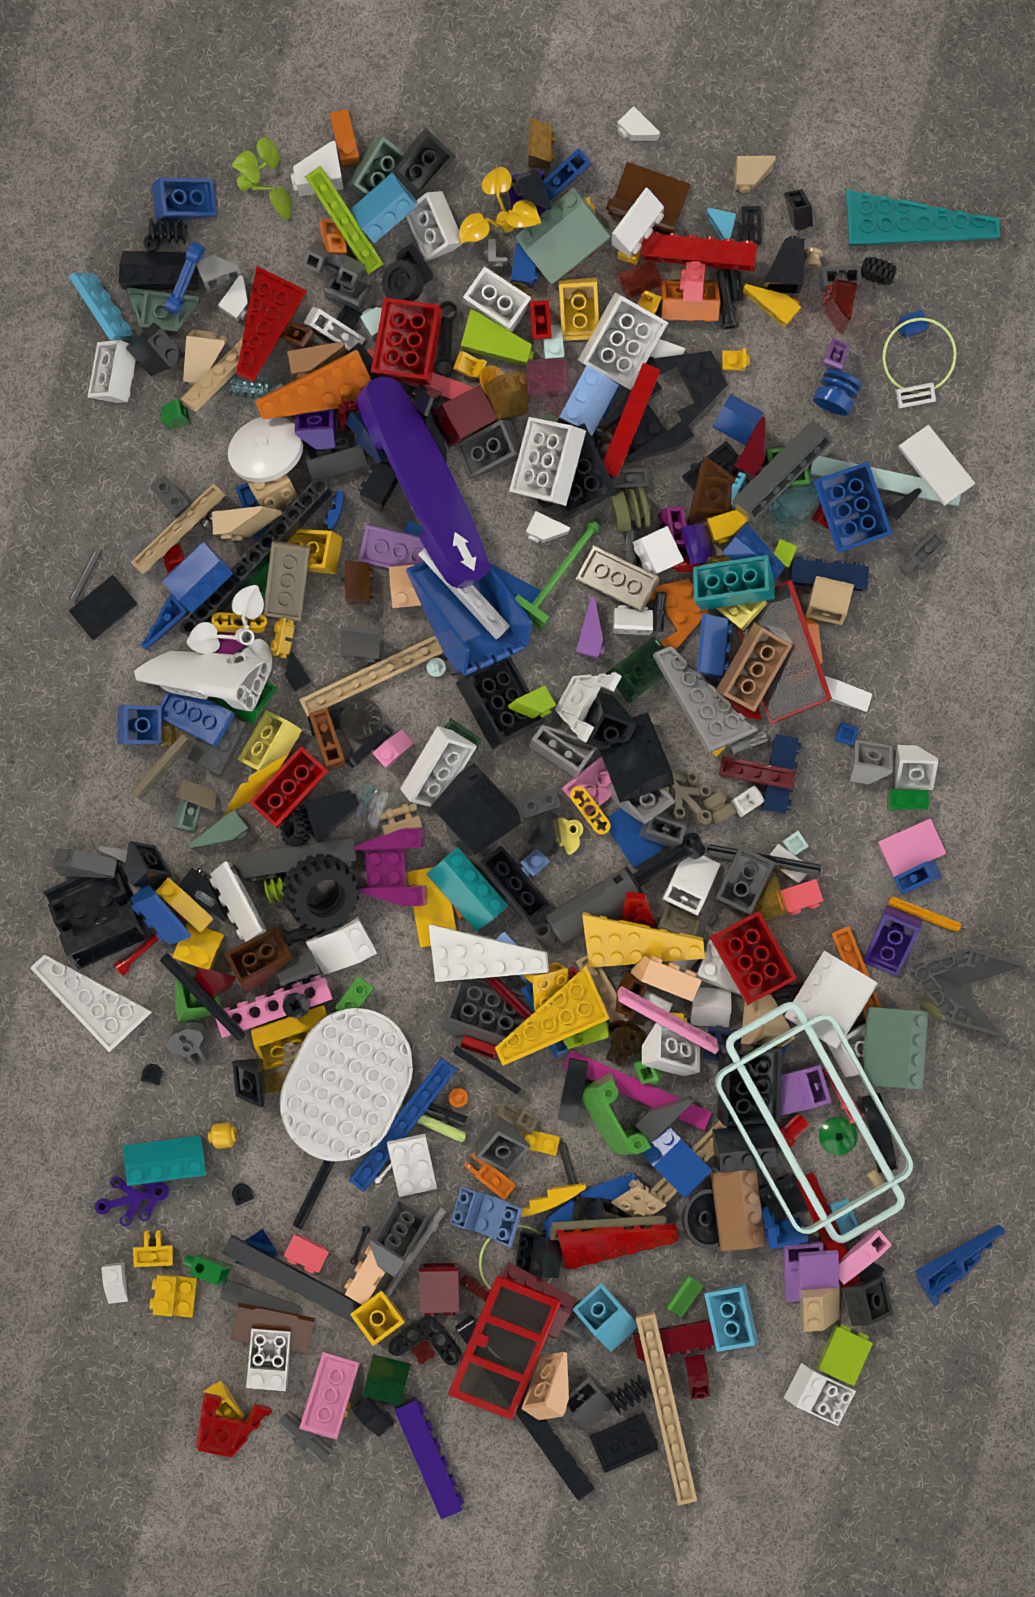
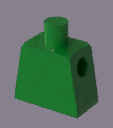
M187 1254L183 1261V1266L191 1268L190 1275L213 1285L226 1283L232 1264L204 1254L196 1255L195 1257Z

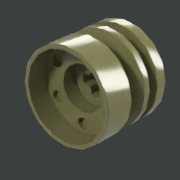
M643 487L637 488V497L633 489L629 490L628 499H626L623 491L610 496L612 513L618 533L631 530V521L635 522L637 528H641V519L645 527L650 526L651 510Z

